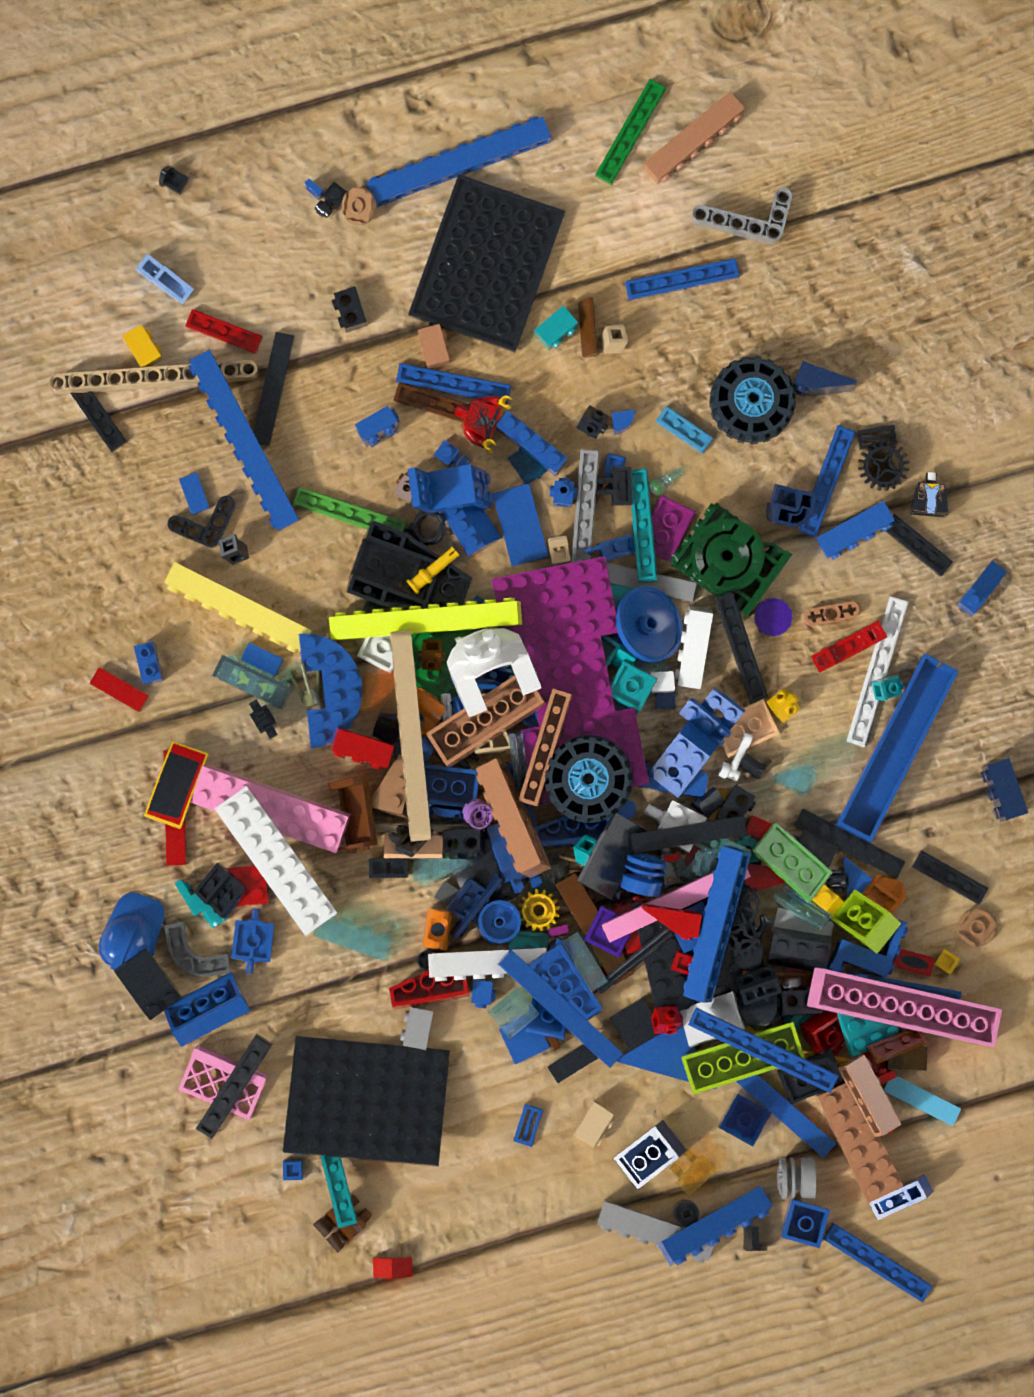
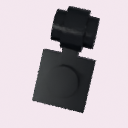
M333 182L322 195V198L326 201L320 200L314 208L316 213L322 218H328L333 211L331 206L338 209L347 191Z

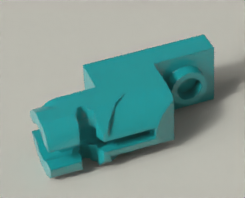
M181 879L174 883L195 917L203 913L202 917L212 928L228 920V917L221 918L210 905L205 904L196 894L192 895L193 889L188 881L184 882Z

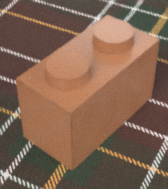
M440 324L418 329L427 368L433 369L450 364L449 358H452L450 347L445 346L444 340H447L445 329H441Z

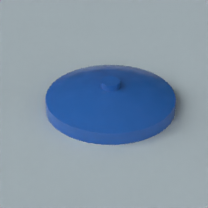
M641 586L627 592L618 603L616 627L622 643L629 652L643 661L659 662L669 658L677 651L681 643L682 621L675 604L665 593L654 587Z

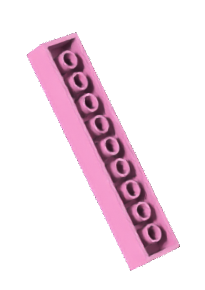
M814 968L807 1002L808 1007L995 1048L1002 1009L822 968Z

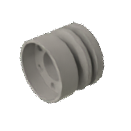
M813 1157L800 1158L798 1166H795L793 1158H789L788 1167L785 1158L779 1159L777 1187L781 1199H787V1190L790 1192L791 1199L795 1198L796 1190H799L801 1199L815 1198L816 1171Z

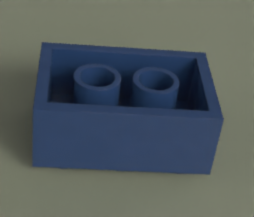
M1010 758L981 768L982 772H980L982 781L987 783L989 790H986L989 800H993L995 806L993 813L996 819L1003 822L1028 813Z

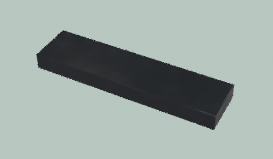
M81 381L80 383H78V384L76 385V387L80 386L83 381ZM92 391L70 393L111 453L127 443Z
M894 513L892 515L895 520L892 523L893 527L885 532L941 577L953 561Z
M920 850L911 866L980 905L989 889Z

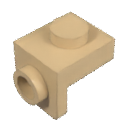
M567 536L549 538L548 544L552 567L571 563Z

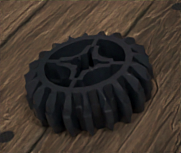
M879 440V446L872 442L873 449L866 446L865 449L868 453L861 452L860 454L865 459H858L859 463H863V467H858V470H864L865 472L860 474V477L867 476L864 483L867 484L871 481L870 488L872 489L877 484V491H881L882 485H884V490L888 491L889 484L892 489H895V481L901 485L902 481L899 478H907L902 472L909 471V468H904V464H909L910 462L908 460L903 461V458L908 455L907 453L900 454L903 447L895 449L897 447L896 442L893 443L892 447L890 446V440H886L885 445H883L882 440ZM878 450H888L882 459L872 456ZM893 453L899 462L898 470L891 465ZM886 460L890 469H883L881 471L879 468L881 466L877 462H884ZM869 461L876 466L874 477L868 469ZM885 472L895 475L888 481H879Z

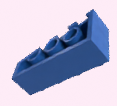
M565 816L534 828L544 850L575 846L584 835L598 841L609 818L599 822L584 823Z

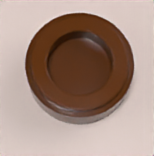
M545 1036L553 1051L560 1048L557 1038Z

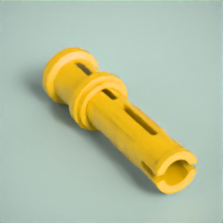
M450 547L448 551L425 570L420 569L414 578L408 579L406 582L418 594L423 586L427 583L430 584L436 574L460 555L453 547Z

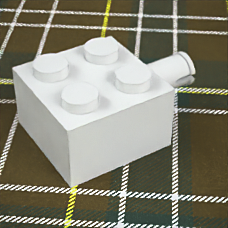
M673 800L667 811H662L648 804L644 815L658 821L659 826L657 829L705 822L707 819ZM693 844L677 846V848L689 853Z

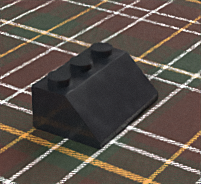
M774 927L767 964L813 972L814 968L826 969L832 945L831 936Z

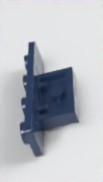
M497 872L485 887L469 877L446 906L447 910L460 918L450 931V935L454 940L464 935L467 925L477 918L481 907L486 906L491 894L500 888L502 878Z

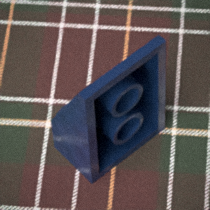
M803 361L793 387H795L796 394L803 397L806 395L851 392L857 380Z
M662 1120L614 1159L636 1188L639 1189L682 1156L687 1150L664 1120Z

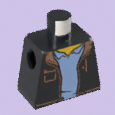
M926 473L925 483L919 482L916 485L909 515L943 518L948 516L945 484H937V473Z

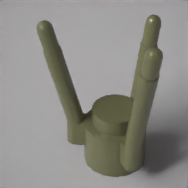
M300 663L307 691H304V694L292 672H289V676L301 697V701L305 703L306 707L320 704V698H323L320 670L316 671V692L315 689L310 687L304 663Z

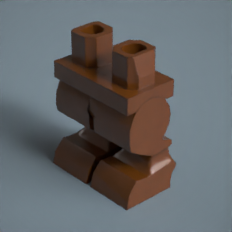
M352 1194L351 1198L355 1207L360 1201ZM333 1207L325 1213L324 1217L313 1223V1226L324 1238L334 1227L338 1226ZM366 1207L358 1214L355 1212L357 1224L338 1228L336 1232H333L326 1239L337 1253L345 1246L347 1241H351L366 1226V1222L372 1216Z

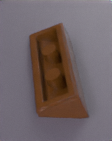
M589 297L578 302L583 358L597 356L593 298Z

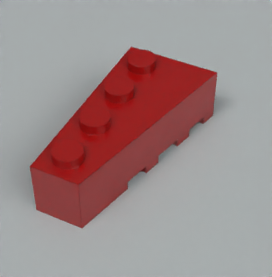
M429 970L389 988L393 1010L469 997L467 979L454 980V976L447 977V981H435V977L429 978Z

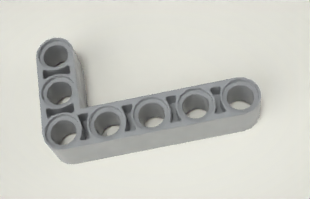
M787 188L777 190L768 221L705 205L696 206L693 209L691 219L695 225L775 245L780 242L783 235L792 193ZM785 195L788 200L782 202L778 199V196ZM702 212L705 214V218L699 219L695 214ZM780 213L782 214L783 219L777 220L774 218L773 214ZM721 217L724 222L717 224L714 218ZM738 221L742 227L734 228L732 223ZM752 226L759 227L760 232L753 233L750 228ZM776 231L778 237L772 238L769 232Z

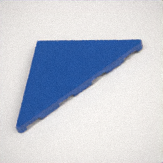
M681 1025L677 1033L671 1035L661 1033L622 1055L617 1062L689 1082L681 1056L696 1052L697 1050L695 1047L689 1046L685 1029Z

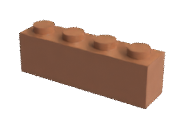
M865 1055L855 1057L838 1067L874 1137L884 1136L901 1125L898 1113L890 1104L889 1096L882 1089L880 1079L874 1074L871 1063Z

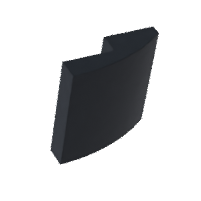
M217 862L193 892L205 904L210 905L221 918H226L249 889L227 868Z

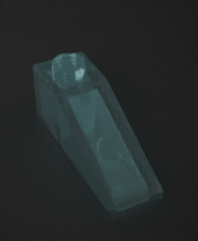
M414 858L413 882H419V886H431V883H438L474 865L475 860Z

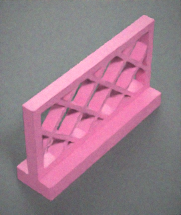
M197 1045L194 1048L178 1089L212 1104L213 1098H216L219 1093L215 1083L222 1080L226 1082L238 1062ZM195 1059L203 1063L205 1070L195 1072L193 1067ZM219 1069L223 1077L213 1080L210 1070ZM256 1070L247 1085L254 1084L258 1086L257 1093L249 1096L245 1087L243 1091L246 1097L236 1101L234 1104L236 1108L232 1107L230 1112L250 1120L269 1075ZM207 1072L210 1082L201 1085L197 1075ZM194 1077L198 1087L194 1089L185 1087L187 1079ZM212 1085L216 1095L208 1097L204 1094L202 1088ZM247 1100L250 1106L249 1112L241 1111L238 1103Z

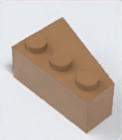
M398 755L371 798L372 811L408 819L402 755Z

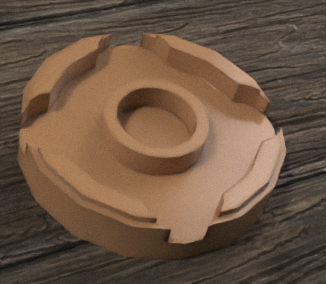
M353 187L349 192H346L342 200V212L346 216V220L353 225H365L372 220L376 212V200L370 190L364 187Z
M974 908L961 915L957 931L964 943L980 947L987 945L993 940L996 934V922L988 911Z

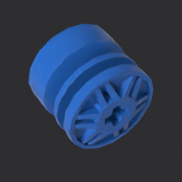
M629 853L627 860L630 862L626 863L625 867L633 871V873L623 874L621 887L641 895L660 896L663 882L655 877L665 876V872L661 869L667 868V862L649 854Z

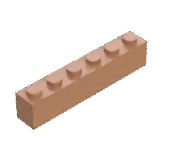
M731 92L727 93L646 160L643 164V169L657 185L661 181L665 183L671 178L673 171L681 170L690 157L694 159L701 152L700 149L704 146H710L718 134L723 135L729 129L728 126L734 122L736 124L743 118L742 114L745 108Z
M552 689L519 797L521 802L534 806H539L546 785L545 772L549 771L550 768L548 761L550 758L553 759L554 752L557 749L572 700V694Z

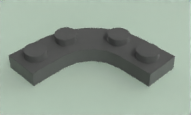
M184 922L164 925L169 953L174 962L184 971L201 977L231 973L228 954L201 957L189 948Z

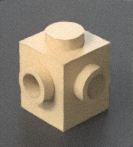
M624 325L606 326L600 337L604 354L622 353L628 344Z

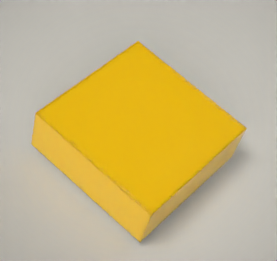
M943 948L934 962V966L951 975L960 958Z

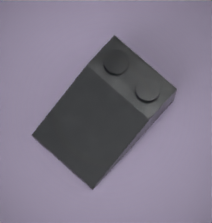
M146 948L114 970L117 977L149 1020H152L182 999L175 984Z

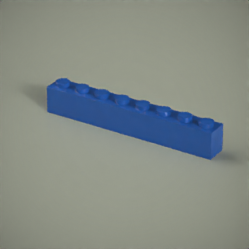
M722 846L718 853L719 860L713 872L712 886L708 891V902L703 910L704 917L699 928L698 940L693 948L694 955L689 964V975L684 983L683 996L702 1003L712 1002L751 852L733 846Z

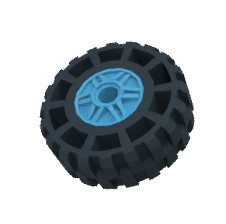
M746 356L742 357L741 360L730 362L726 368L724 367L720 371L710 392L709 407L720 431L723 430L730 439H737V442L743 444L744 442H750V444L765 443L770 441L771 438L777 437L789 424L796 407V390L791 383V377L785 374V369L782 366L773 364L774 361L770 359L763 360L760 356H755L754 358ZM749 398H754L757 402L753 403Z
M582 735L569 739L555 750L553 759L550 758L548 761L550 768L549 771L545 772L546 791H548L550 800L557 810L572 820L584 823L606 820L622 809L632 792L634 779L631 763L625 752L614 742L595 735ZM589 773L594 776V781L590 785L585 782V776Z

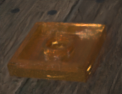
M366 672L360 705L361 711L398 715L394 675Z

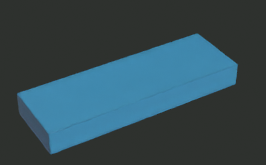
M668 406L664 408L656 420L657 424L701 454H703L713 439L708 433Z

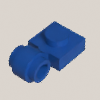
M446 440L442 442L434 453V457L448 467L452 462L455 464L453 467L468 465L471 462L464 455L459 457L460 450Z

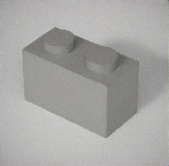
M410 1007V1011L406 1010L404 1022H407L406 1030L402 1029L400 1041H404L403 1046L426 1050L434 1011Z

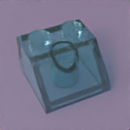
M805 764L777 773L771 777L770 781L805 797L809 794L818 773L814 772L815 768Z

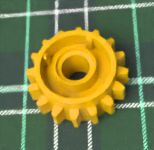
M535 889V894L529 891L528 898L522 897L525 902L524 904L519 903L518 906L522 907V910L518 912L523 914L521 921L527 922L525 927L531 925L533 926V931H535L536 927L543 931L544 926L550 929V922L556 923L554 917L560 916V914L556 913L560 906L555 905L558 899L553 900L551 898L552 893L546 895V890L539 893L538 889ZM536 905L544 907L545 912L543 915L539 916L534 913Z

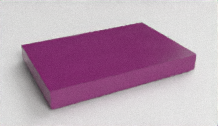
M661 495L652 513L655 555L671 563V557L678 549L696 511Z

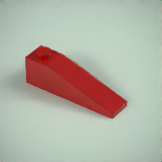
M824 1010L823 1013L813 1015L799 1024L804 1039L815 1054L831 1048L835 1056L842 1050V1044L845 1042L837 1013Z

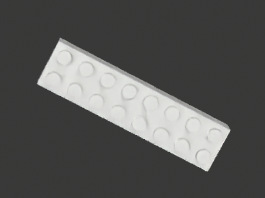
M248 786L215 808L218 815L305 936L337 914L334 906Z

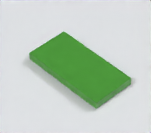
M773 822L751 851L808 902L814 898L833 873L777 822Z

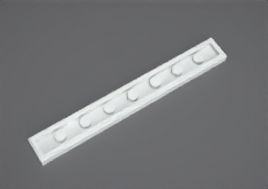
M892 596L889 597L881 624L887 638L875 644L846 742L861 747L866 745L879 700H875L871 681L886 677L909 601Z

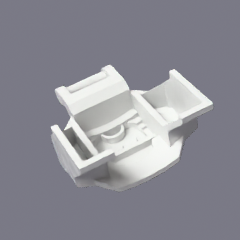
M491 627L462 638L460 636L455 638L457 644L450 653L447 666L457 693L469 717L487 710L475 678L493 669L511 664L523 696L541 689L529 654L519 634L505 628Z

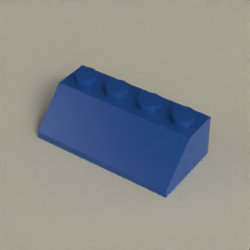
M468 506L440 512L447 519V525L469 559L501 539L484 510L479 507Z
M231 972L182 997V999L167 1008L164 1013L172 1034L182 1047L244 1015L250 1009Z

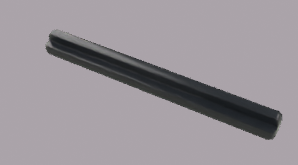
M666 927L595 985L596 990L600 994L605 992L674 936V932Z

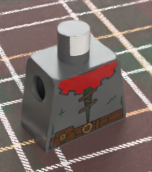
M669 848L657 850L659 855L657 858L667 862V868L661 869L665 872V876L655 877L663 882L662 889L679 887L692 882L680 852L670 854Z

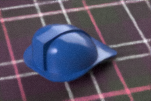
M135 892L127 893L119 899L99 941L100 956L106 964L111 966L110 969L115 970L144 948L152 956L154 955L165 916L163 905L157 900Z

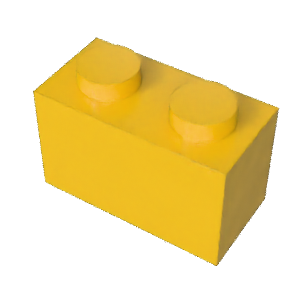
M141 324L122 335L141 368L152 367L163 360L161 357L163 352L158 343L154 345L151 341L153 335L148 327L144 329Z

